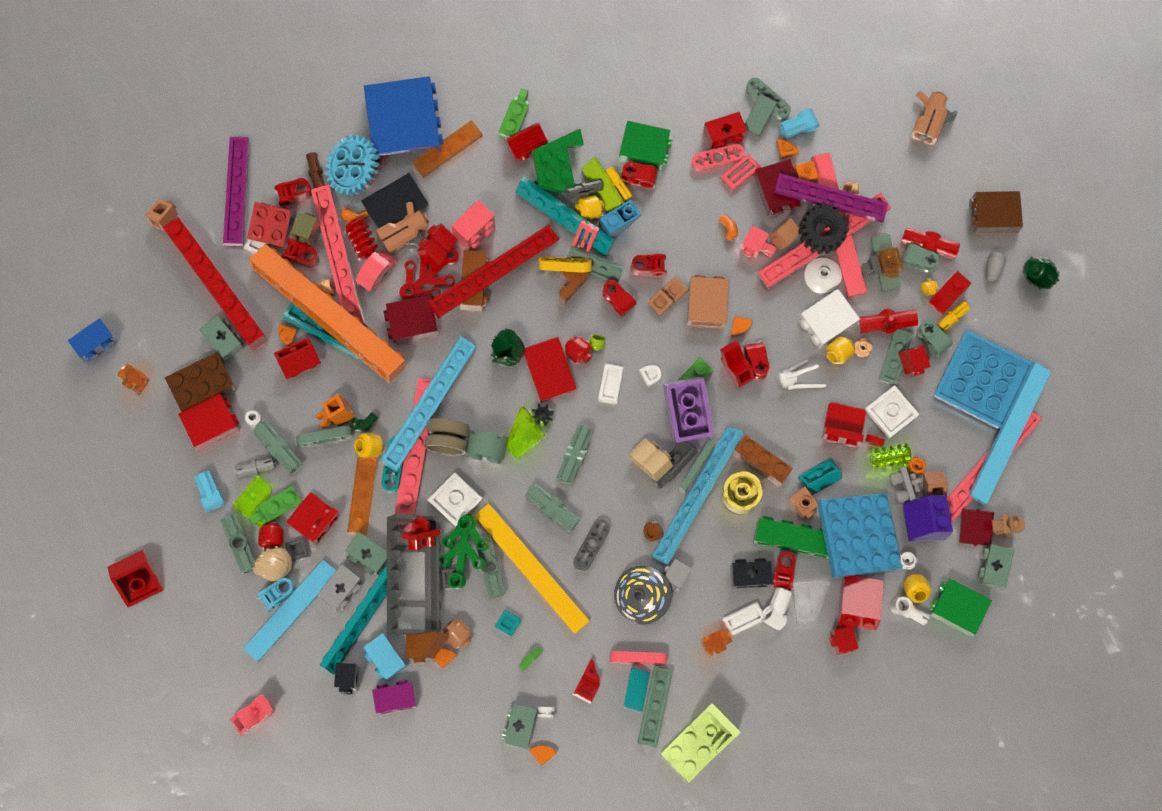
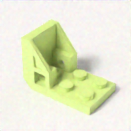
M712 703L661 755L689 783L741 732Z

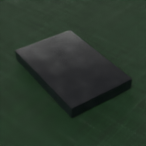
M410 173L361 200L378 229L388 223L396 224L402 221L407 216L406 203L413 202L415 213L429 205Z

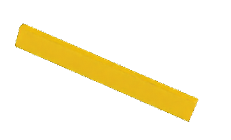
M489 503L474 515L481 526L574 634L590 622Z

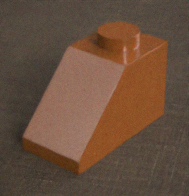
M431 632L406 635V659L414 660L416 664L426 663V660L434 659L448 640L449 633Z

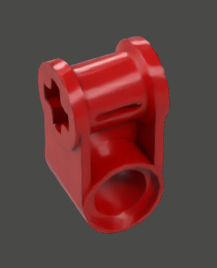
M634 162L624 164L621 178L625 179V183L649 189L655 187L658 173L657 167Z
M305 178L283 182L274 187L275 191L278 192V203L280 206H288L302 200H307L312 196V188ZM307 186L305 191H299L300 187Z
M293 239L287 240L288 245L285 252L281 255L284 260L287 259L292 263H298L311 268L318 265L320 258L314 247ZM308 254H314L313 258L309 260L306 259V256Z
M636 255L632 259L630 270L635 276L667 275V270H665L666 255ZM640 262L644 267L641 269L637 268L635 263Z
M609 280L604 284L603 297L620 316L623 317L637 304L635 299L618 282ZM608 288H609L610 290L614 288V289H615L614 293H613V292L608 293Z
M764 342L744 345L745 357L752 366L755 379H764L770 368Z
M783 552L777 558L772 578L773 585L771 587L775 588V586L787 588L788 591L792 590L796 558L791 552ZM786 556L790 558V566H784L782 564V557Z

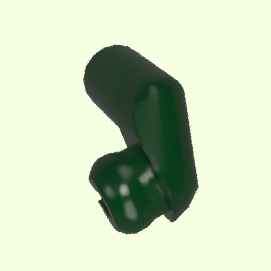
M371 412L366 419L352 418L349 425L355 431H367L379 418Z

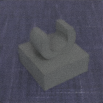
M878 255L870 256L867 263L861 264L862 275L870 273L871 279L879 278L882 273Z

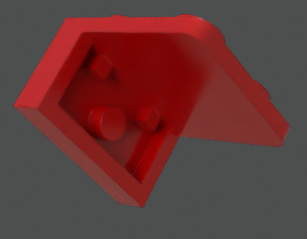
M831 402L827 409L822 439L830 443H843L852 448L860 447L864 438L862 432L866 411Z

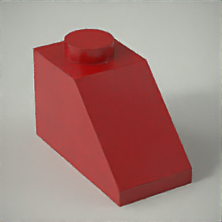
M957 271L928 303L943 315L972 283Z

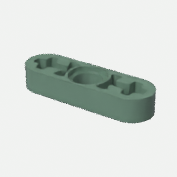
M751 78L747 82L746 91L755 101L758 100L759 93L761 92L764 96H772L773 100L778 102L772 113L776 119L782 121L789 117L791 112L790 105L759 78ZM752 85H753V86L758 85V90H757V89L752 90V89H751ZM779 109H785V113H778Z
M351 426L336 427L296 436L297 447H309L349 439L352 437Z

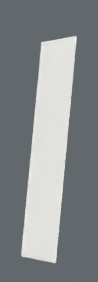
M346 256L363 323L368 326L357 282L355 281L352 263Z

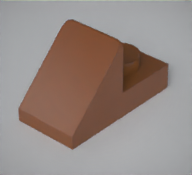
M560 272V278L568 284V286L565 284L559 291V301L563 305L589 279V272Z

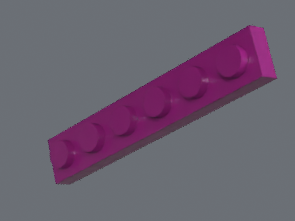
M230 137L223 235L224 246H243L249 155L248 137Z
M781 173L778 175L774 193L816 205L826 204V207L829 204L834 205L832 208L834 210L839 208L841 212L881 223L885 219L888 207L886 202Z

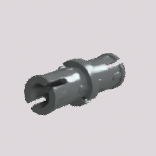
M597 179L588 183L581 182L578 186L566 188L564 190L567 200H571L580 196L587 197L591 193L602 191V182Z

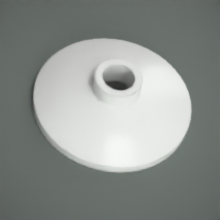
M821 257L812 260L807 265L804 279L812 291L819 294H828L838 288L841 283L842 273L836 262L829 258ZM821 271L827 272V276H822Z

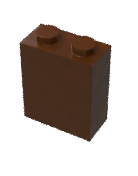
M1020 191L975 192L973 197L970 198L969 207L970 210H973L971 227H974V233H1019L1022 229L1023 219Z

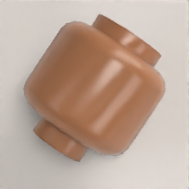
M452 619L443 628L444 633H449L447 642L454 649L461 646L465 648L472 641L470 638L472 630L461 619L456 621Z

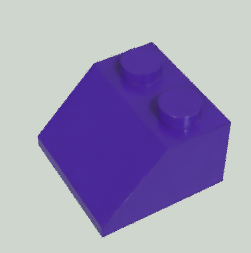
M947 495L925 496L902 505L908 541L946 540L952 534L953 528Z

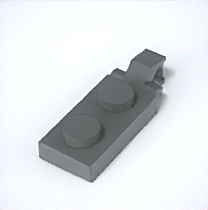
M687 441L679 442L669 453L672 458L670 461L673 467L657 482L652 479L654 484L661 489L667 481H672L698 453L697 448Z

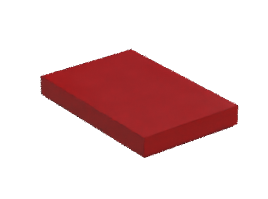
M559 337L525 348L524 356L540 402L577 391Z

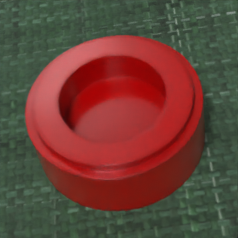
M867 434L865 442L876 447H883L885 439Z

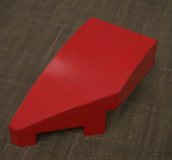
M592 659L573 694L590 704L600 687V677L596 672L595 663Z

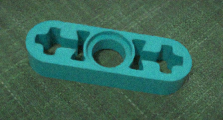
M392 437V438L388 441L387 448L389 447V445H390L391 442L393 441L394 437ZM403 462L396 472L384 465L381 484L386 492L393 493L398 490ZM398 473L397 476L393 475V482L396 484L388 488V485L385 483L390 481V474Z

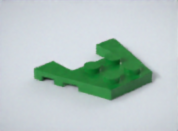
M577 129L532 151L539 188L564 193L566 188L579 185L574 183L567 148H577L584 145L581 129Z

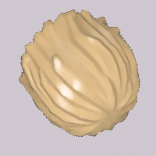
M283 545L280 548L276 546L274 549H266L254 563V573L269 581L285 578L291 571V556L283 548Z

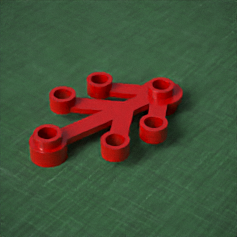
M451 249L443 262L428 270V264L419 256L420 275L419 279L414 283L413 272L416 270V264L412 260L406 261L404 265L406 284L399 291L401 299L407 300L431 295V298L434 299L437 296L432 295L433 291H438V295L441 294V290L438 287H433L430 290L420 289L423 285L454 286L455 278L453 275L445 277L434 276L445 266L455 265L459 260L458 252L455 249ZM453 253L455 256L453 258H449L448 254ZM409 264L414 265L412 269L407 268ZM450 278L453 282L448 284L446 280ZM410 289L412 290V293L410 295H407L405 293L406 290Z

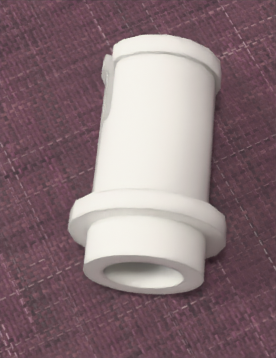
M251 410L245 415L246 422L253 428L262 422L260 414L255 410Z

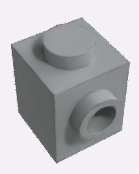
M677 559L673 561L671 566L667 565L662 573L667 578L671 591H675V589L679 591L692 568Z

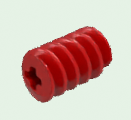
M366 218L352 220L345 226V231L349 234L348 238L352 241V247H354V251L358 254L357 258L360 261L367 260L374 252L378 253L374 251L378 248V244L372 245L375 238H369L372 235V231H365L369 228L368 224L363 225L366 222Z

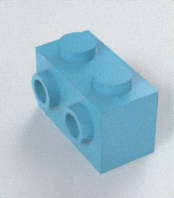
M383 633L363 647L366 650L363 654L368 662H374L377 666L375 672L380 679L385 678L389 681L407 668Z

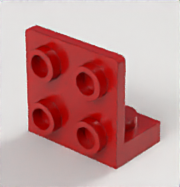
M254 202L247 238L284 247L290 218L295 217L296 210Z
M310 492L289 517L287 523L317 546L341 514L334 507L331 508Z

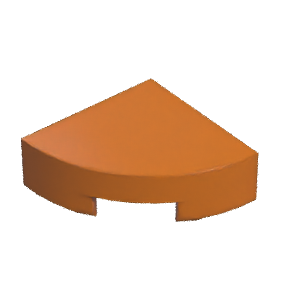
M777 139L776 143L780 159L799 155L795 145L785 139Z
M734 317L731 336H739L745 333L750 328L753 319Z
M279 323V337L285 346L293 344L298 330Z
M440 649L434 660L443 669L457 655L448 649Z
M536 746L529 750L541 766L557 754L555 750L547 746Z

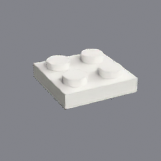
M895 385L865 408L866 413L888 439L919 416V413Z
M454 472L428 499V502L450 523L457 527L459 518L465 514H470L483 498Z

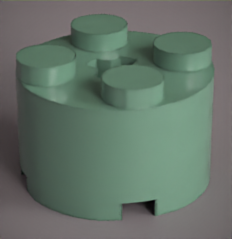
M470 430L466 453L470 459L482 460V457H485L489 462L500 464L501 460H504L508 437L503 435L501 439L496 433L476 430L475 434L473 430Z

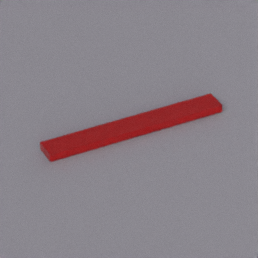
M547 225L430 300L428 305L439 319L560 239L551 226Z

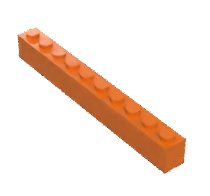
M265 244L249 258L251 269L389 384L405 369V358L400 352H395L391 349L387 341L379 339L376 333L371 328L367 329L358 317L350 315L348 310L343 305H338L330 294H325L321 291L317 283L309 281L306 275L300 270L297 271L289 260H284L280 257L277 250L269 248Z

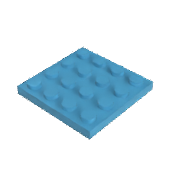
M966 329L933 397L1000 430L1033 362Z
M887 493L817 501L832 578L903 569L900 563V553Z

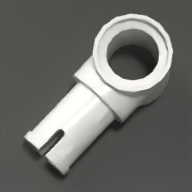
M908 597L894 598L890 602V610L893 614L902 615L906 618L910 617L923 626L927 623L925 619L930 617L929 614L917 609ZM900 601H902L904 604V609L902 611L898 607V603Z

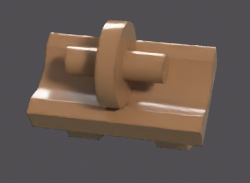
M1008 513L1002 514V519L992 520L995 535L1005 534L1007 538L1013 537V533H1020L1025 528V522L1022 517L1013 516L1010 518Z

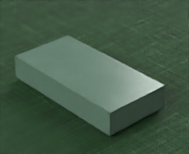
M760 94L745 122L746 129L760 136L777 102Z

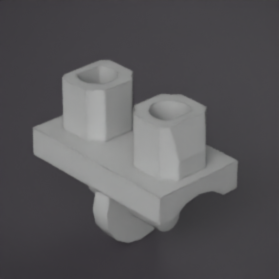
M906 466L889 476L892 486L902 484L903 490L895 492L897 503L916 500L913 487L915 493L921 492L919 485L924 483L923 479H917L915 473L910 474L909 478Z

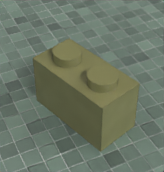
M305 212V214L298 213L291 230L293 240L315 247L321 232L315 215Z

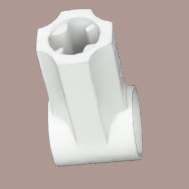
M776 588L770 605L761 614V620L774 629L781 630L787 622L785 613L792 598V593L782 588Z

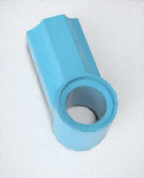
M809 108L801 111L796 117L780 123L779 126L783 137L787 139L802 132L809 133L820 125L812 109Z
M210 471L199 473L194 477L206 513L225 505Z

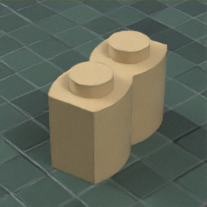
M644 438L628 455L635 465L657 482L673 467L670 461L672 458L666 451L661 452L658 450L659 447L653 440L649 442Z

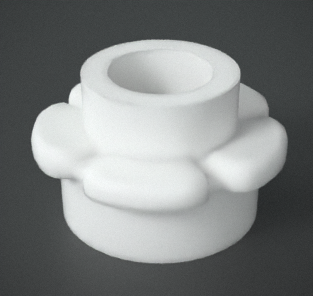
M904 551L903 554H900V563L903 569L911 570L915 567V563H917L916 556L910 551Z

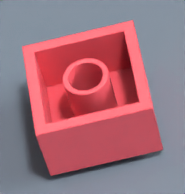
M478 200L452 225V233L457 238V242L466 250H476L486 236L490 237L494 233L496 227L495 215Z

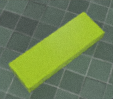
M597 157L592 158L581 168L589 182L597 179L602 182V191L595 193L603 201L607 213L624 204L623 199Z

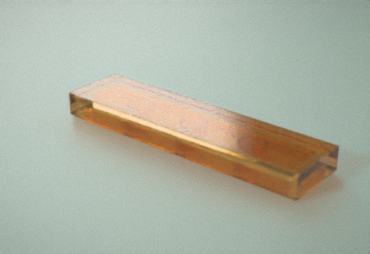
M471 120L443 140L444 145H440L441 152H438V148L430 149L414 160L412 165L422 178H425L480 139L483 134Z
M357 457L348 533L357 534L360 532L363 535H367L377 458Z

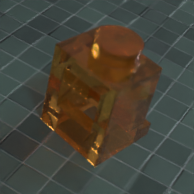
M898 247L879 251L877 255L882 277L887 276L888 279L898 277L899 273L903 270Z
M128 363L117 374L123 380L121 384L130 390L132 389L137 395L141 394L150 381L145 374Z
M723 628L700 640L708 658L714 656V651L716 654L727 649L726 645L733 642L728 631L724 632Z

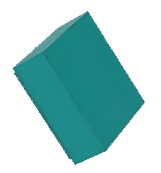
M504 610L495 627L512 637L522 620Z

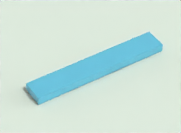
M322 560L243 649L259 662L317 598L318 593L334 575L336 570L326 561Z

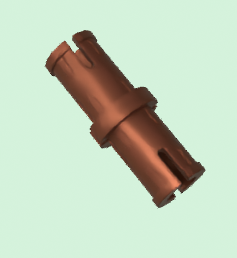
M316 152L308 153L306 155L309 166L308 174L311 176L313 187L325 186L322 175L323 169L320 167L318 154Z

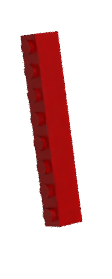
M177 217L165 225L163 229L251 351L268 341L262 330L181 219Z

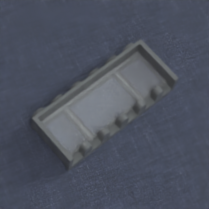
M394 514L387 517V635H413L440 632L441 601L439 600V591L441 590V582L439 581L441 569L439 552L441 544L439 542V535L435 536V546L422 547L421 550H409L408 540L402 539V533L414 530L412 525L415 518L424 517L430 523L428 528L435 530L441 529L439 517Z

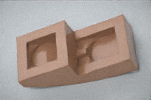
M675 276L647 303L661 316L685 295L689 289Z

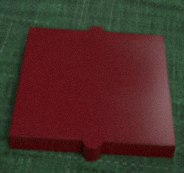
M962 509L959 543L973 544V546L992 544L994 512L980 511V509Z

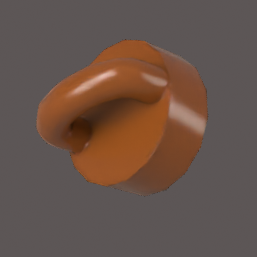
M652 521L645 524L643 531L647 540L656 541L664 536L663 529L658 522Z

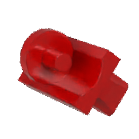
M417 517L412 525L414 530L402 533V539L408 540L409 550L435 546V536L441 535L440 529L431 530L428 528L430 525L429 521L424 517Z

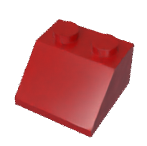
M144 550L107 567L110 580L127 608L163 591L154 567Z

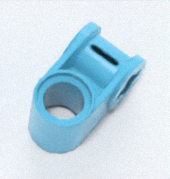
M280 578L269 587L260 591L256 597L261 599L266 606V611L270 612L288 599L296 590V587L291 580ZM284 583H289V590L282 593L281 586Z

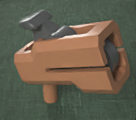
M920 90L915 96L924 103L925 111L923 116L918 117L911 137L920 141L924 139L923 142L935 145L943 125L953 122L958 111L950 112L945 108L948 97L944 93L932 92L929 98Z
M413 202L406 203L407 216L402 221L396 224L388 223L376 230L378 238L390 255L410 244L418 247L419 242L422 240L420 233L428 229L427 224L430 222L425 213L421 214L420 211L415 213Z

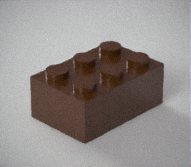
M218 352L164 377L181 412L219 393L225 397L237 391Z

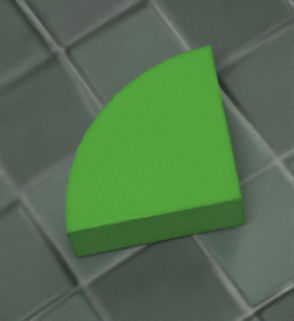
M536 647L519 664V667L525 671L543 651Z

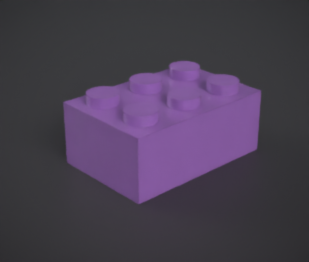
M695 377L662 384L672 440L678 443L713 436L714 432L704 378Z

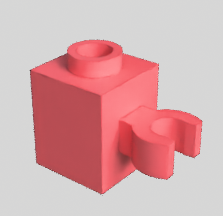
M752 226L740 250L747 257L757 259L761 251L772 258L777 248L766 243L769 237L768 233Z

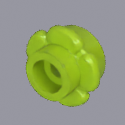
M593 334L588 340L593 350H601V348L606 346V338L602 335Z

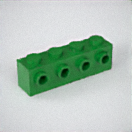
M763 516L757 520L753 544L828 559L822 528L820 530L812 529V526L807 524L797 526L788 520L777 522L769 516Z

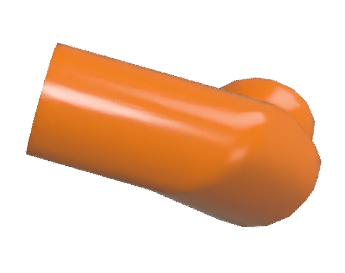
M344 207L341 210V217L347 222L360 218L369 219L366 210L360 213H355L348 207Z
M723 214L718 221L727 228L725 238L733 241L738 235L737 224Z

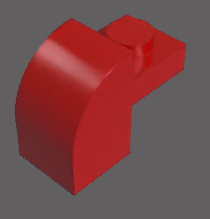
M737 340L720 349L722 355L720 358L721 362L739 388L755 379L752 366L744 358L741 346Z

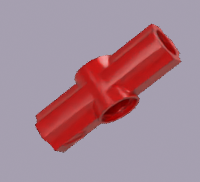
M910 227L905 228L901 240L903 244H915L953 260L956 259L960 248V243L941 238V235L936 232H922Z
M884 309L876 315L859 317L861 333L883 331L884 333L891 334L896 332L898 328L918 326L916 309L894 312L892 309Z

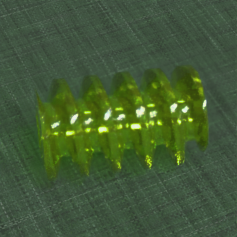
M905 443L904 446L898 444L896 448L893 445L889 446V449L882 447L881 451L879 448H875L873 452L870 449L868 450L871 467L876 473H878L879 467L885 472L887 465L890 470H893L894 464L900 469L901 463H904L906 468H908L912 458L908 443Z

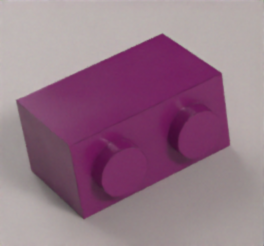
M408 680L397 681L395 686L389 687L388 684L377 685V689L372 690L377 715L417 708L412 682L408 683Z

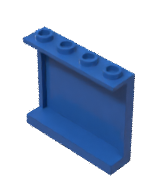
M430 76L364 85L371 143L374 144L373 148L378 150L375 155L380 157L376 161H381L382 156L434 148H438V152H441L440 145H444L442 134H438L441 122L440 117H436L435 111H439L438 101L433 99V94H436L435 82L431 83Z

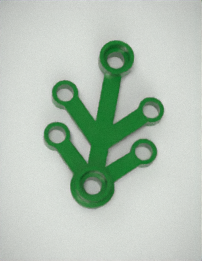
M470 514L461 516L458 520V527L450 535L442 539V545L451 550L439 558L441 566L445 568L450 567L452 559L458 555L456 572L451 574L448 579L449 586L456 590L462 589L466 584V579L463 576L466 555L472 561L474 569L481 571L486 567L485 560L479 558L470 545L469 537L473 538L476 542V548L481 551H486L489 548V542L480 536L476 530V518ZM461 535V541L455 545V540Z

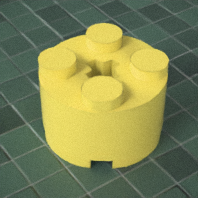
M746 471L732 474L726 480L722 489V501L730 511L738 514H746L755 509L763 493L759 479L754 474ZM742 489L745 491L743 496L739 495V491Z

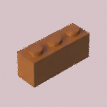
M464 250L461 281L490 262L486 251ZM484 290L459 305L460 310L483 311V305L487 306V294H484Z
M747 435L743 437L732 454L779 488L793 469Z

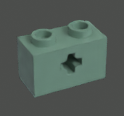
M215 316L199 330L226 363L244 349L241 345L243 340L236 332L232 334L229 330L231 326L225 318L221 320L218 316ZM223 335L226 339L223 341L220 336Z
M360 532L356 534L345 549L346 554H348L346 558L354 564L359 562L364 565L362 569L370 575H373V573L379 575L387 564V551ZM370 551L371 558H365L363 553H369Z
M994 544L987 545V548H984L982 553V559H984L983 567L980 566L978 571L979 583L1006 588L1014 549ZM996 561V565L999 566V568L994 570V567L991 566V563H994Z
M513 704V708L508 709L506 719L510 721L508 728L504 727L501 738L505 740V745L528 750L537 709ZM521 721L524 729L516 732V728L513 725Z

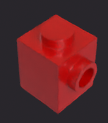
M924 345L898 353L905 375L913 373L914 376L925 373L924 369L931 367Z
M843 624L835 626L836 630L831 632L832 636H829L831 647H835L836 654L840 655L858 650L853 626L847 627Z

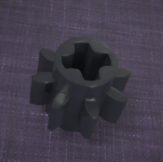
M538 404L536 410H531L535 416H532L530 419L531 421H536V427L543 425L546 428L548 422L553 423V419L549 416H552L554 411L548 410V404L545 407H541ZM542 413H545V417H542V419H539V415H542Z

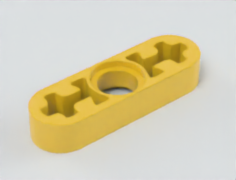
M541 257L538 259L540 270L581 273L592 270V261L590 259Z

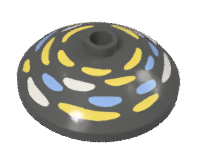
M641 565L626 570L619 577L614 590V599L617 609L624 618L635 624L646 625L658 621L666 614L671 604L672 591L667 578L662 572L654 567ZM638 592L642 594L641 599H638L636 596Z

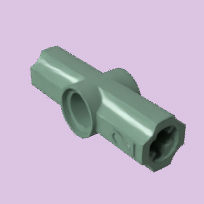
M266 420L256 425L253 432L264 443L265 448L273 458L277 459L289 474L296 472L301 467L302 462L292 452L291 447L283 437L278 435Z
M578 425L571 444L569 443L563 457L564 461L556 479L572 485L578 468L582 465L586 456V449L593 435V430Z
M536 483L525 494V497L539 507L546 517L552 521L555 520L569 532L580 521V518L566 508L559 498L550 495Z
M237 514L225 516L220 521L241 574L254 571L253 567L256 561ZM242 539L244 541L243 546L235 548V542Z
M492 537L483 538L489 542V548L486 551L477 549L478 556L485 560L486 565L492 563L496 566L493 572H487L485 568L482 570L489 599L506 595Z

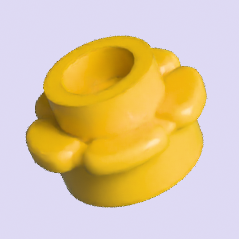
M927 278L926 281L922 282V290L926 296L937 293L938 285L935 280Z

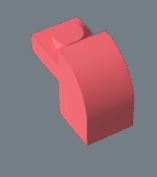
M384 250L379 253L374 252L361 267L355 281L370 292L380 285L384 274L396 265L397 260Z
M262 694L256 697L249 706L235 713L230 721L240 736L253 730L272 716L273 709L271 703Z

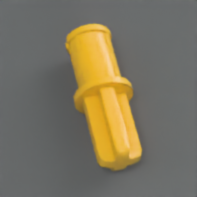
M615 167L608 168L606 173L624 202L629 201L633 195L626 186L625 179L620 177Z
M962 301L952 311H948L947 315L936 323L937 326L945 333L946 330L954 323H958L959 319L970 310L969 304Z

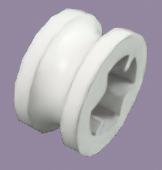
M537 707V710H539L538 718H555V715H553L555 708Z

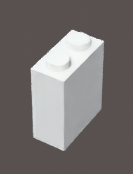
M837 289L802 312L799 317V324L810 333L812 342L816 346L818 345L820 348H823L835 338L857 325L860 318Z

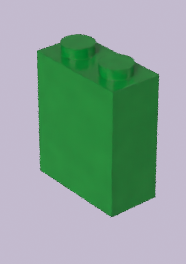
M627 121L619 153V161L653 165L662 171L663 165H667L669 158L666 150L671 148L673 137H670L671 130Z
M950 578L946 582L942 581L937 591L940 594L937 600L933 599L929 607L932 610L930 616L970 637L975 636L992 600Z

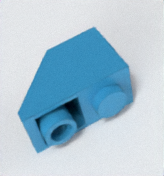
M629 200L601 217L598 227L610 237L615 238L629 228L642 214L632 200Z

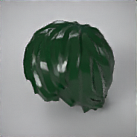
M1031 256L1024 263L1023 276L1034 288L1038 287V290L1051 289L1059 281V271H1057V267L1051 259L1041 256L1033 258Z
M505 328V330H501L494 337L495 339H492L491 347L493 353L491 356L494 357L492 362L503 367L514 366L523 358L524 344L512 329Z

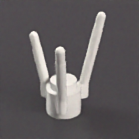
M805 360L779 373L782 387H787L788 390L825 388L826 384H794L798 382L796 376L819 368V365H814L795 372V370L808 364L809 360Z

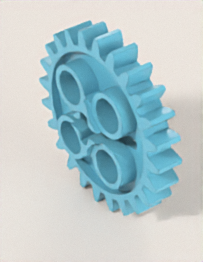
M360 135L345 136L344 141L339 139L338 146L333 145L334 151L329 150L331 157L326 158L329 164L325 165L329 170L325 174L329 176L327 181L331 182L330 187L335 188V191L346 196L347 194L353 196L354 193L359 195L360 190L366 191L365 185L371 186L370 180H375L373 174L378 173L375 167L380 165L376 160L380 157L375 155L378 150L373 148L374 144L369 142V139Z

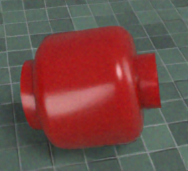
M574 336L565 344V354L575 364H586L592 359L593 347L584 337Z
M268 522L259 529L258 545L264 551L266 549H274L276 546L280 548L283 545L284 530L278 523Z

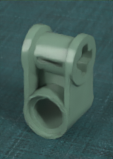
M909 243L906 246L901 263L925 273H932L937 268L940 259L935 252Z
M932 320L924 321L917 328V336L931 353L937 357L953 345L950 337ZM929 328L930 331L926 333L924 330Z

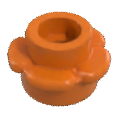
M914 457L907 463L908 471L910 474L922 475L926 468L925 461L919 457Z

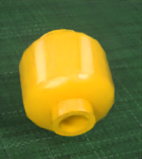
M596 195L582 197L578 199L575 205V212L588 221L601 217L602 210H604L603 201Z
M838 336L827 345L826 356L834 364H844L854 355L853 342L849 338Z
M362 433L356 438L354 449L361 458H376L382 453L383 441L376 433Z
M913 574L907 577L903 583L904 592L913 603L924 602L930 597L931 587L925 576Z

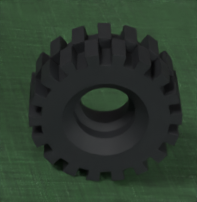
M821 204L820 207L815 205L806 212L799 223L800 229L798 234L802 235L800 240L801 242L805 241L804 246L806 248L810 246V251L813 253L815 250L818 251L817 254L834 252L847 237L846 234L849 232V228H846L848 220L844 221L846 216L844 213L839 214V208H836V210L832 209L834 205L829 204L828 207H826V204ZM820 223L826 224L830 228L829 235H819L816 231V226Z

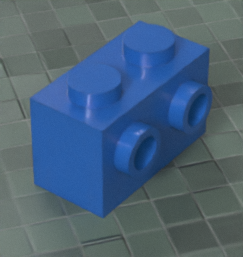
M99 318L70 338L68 342L83 362L86 363L87 361L94 360L101 351L110 349L114 342H116V339Z

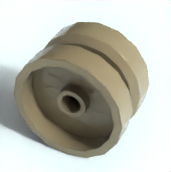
M430 419L427 424V432L431 435L425 437L424 448L440 454L464 455L466 454L467 442L463 439L469 437L470 426L466 423L450 419Z

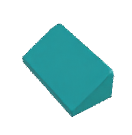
M829 458L799 475L798 479L802 486L806 487L813 496L841 480L842 475L841 470Z
M634 668L630 669L623 708L643 712L649 672Z

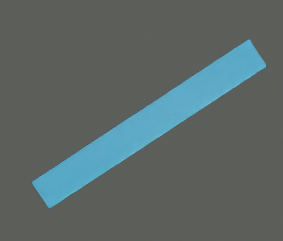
M463 336L458 338L385 451L380 462L395 472L399 469L427 425L428 420L431 419L477 347Z
M1037 362L1032 363L968 494L983 505L988 503L1051 371Z
M729 426L725 429L652 555L654 560L667 565L742 438L744 433L740 429Z

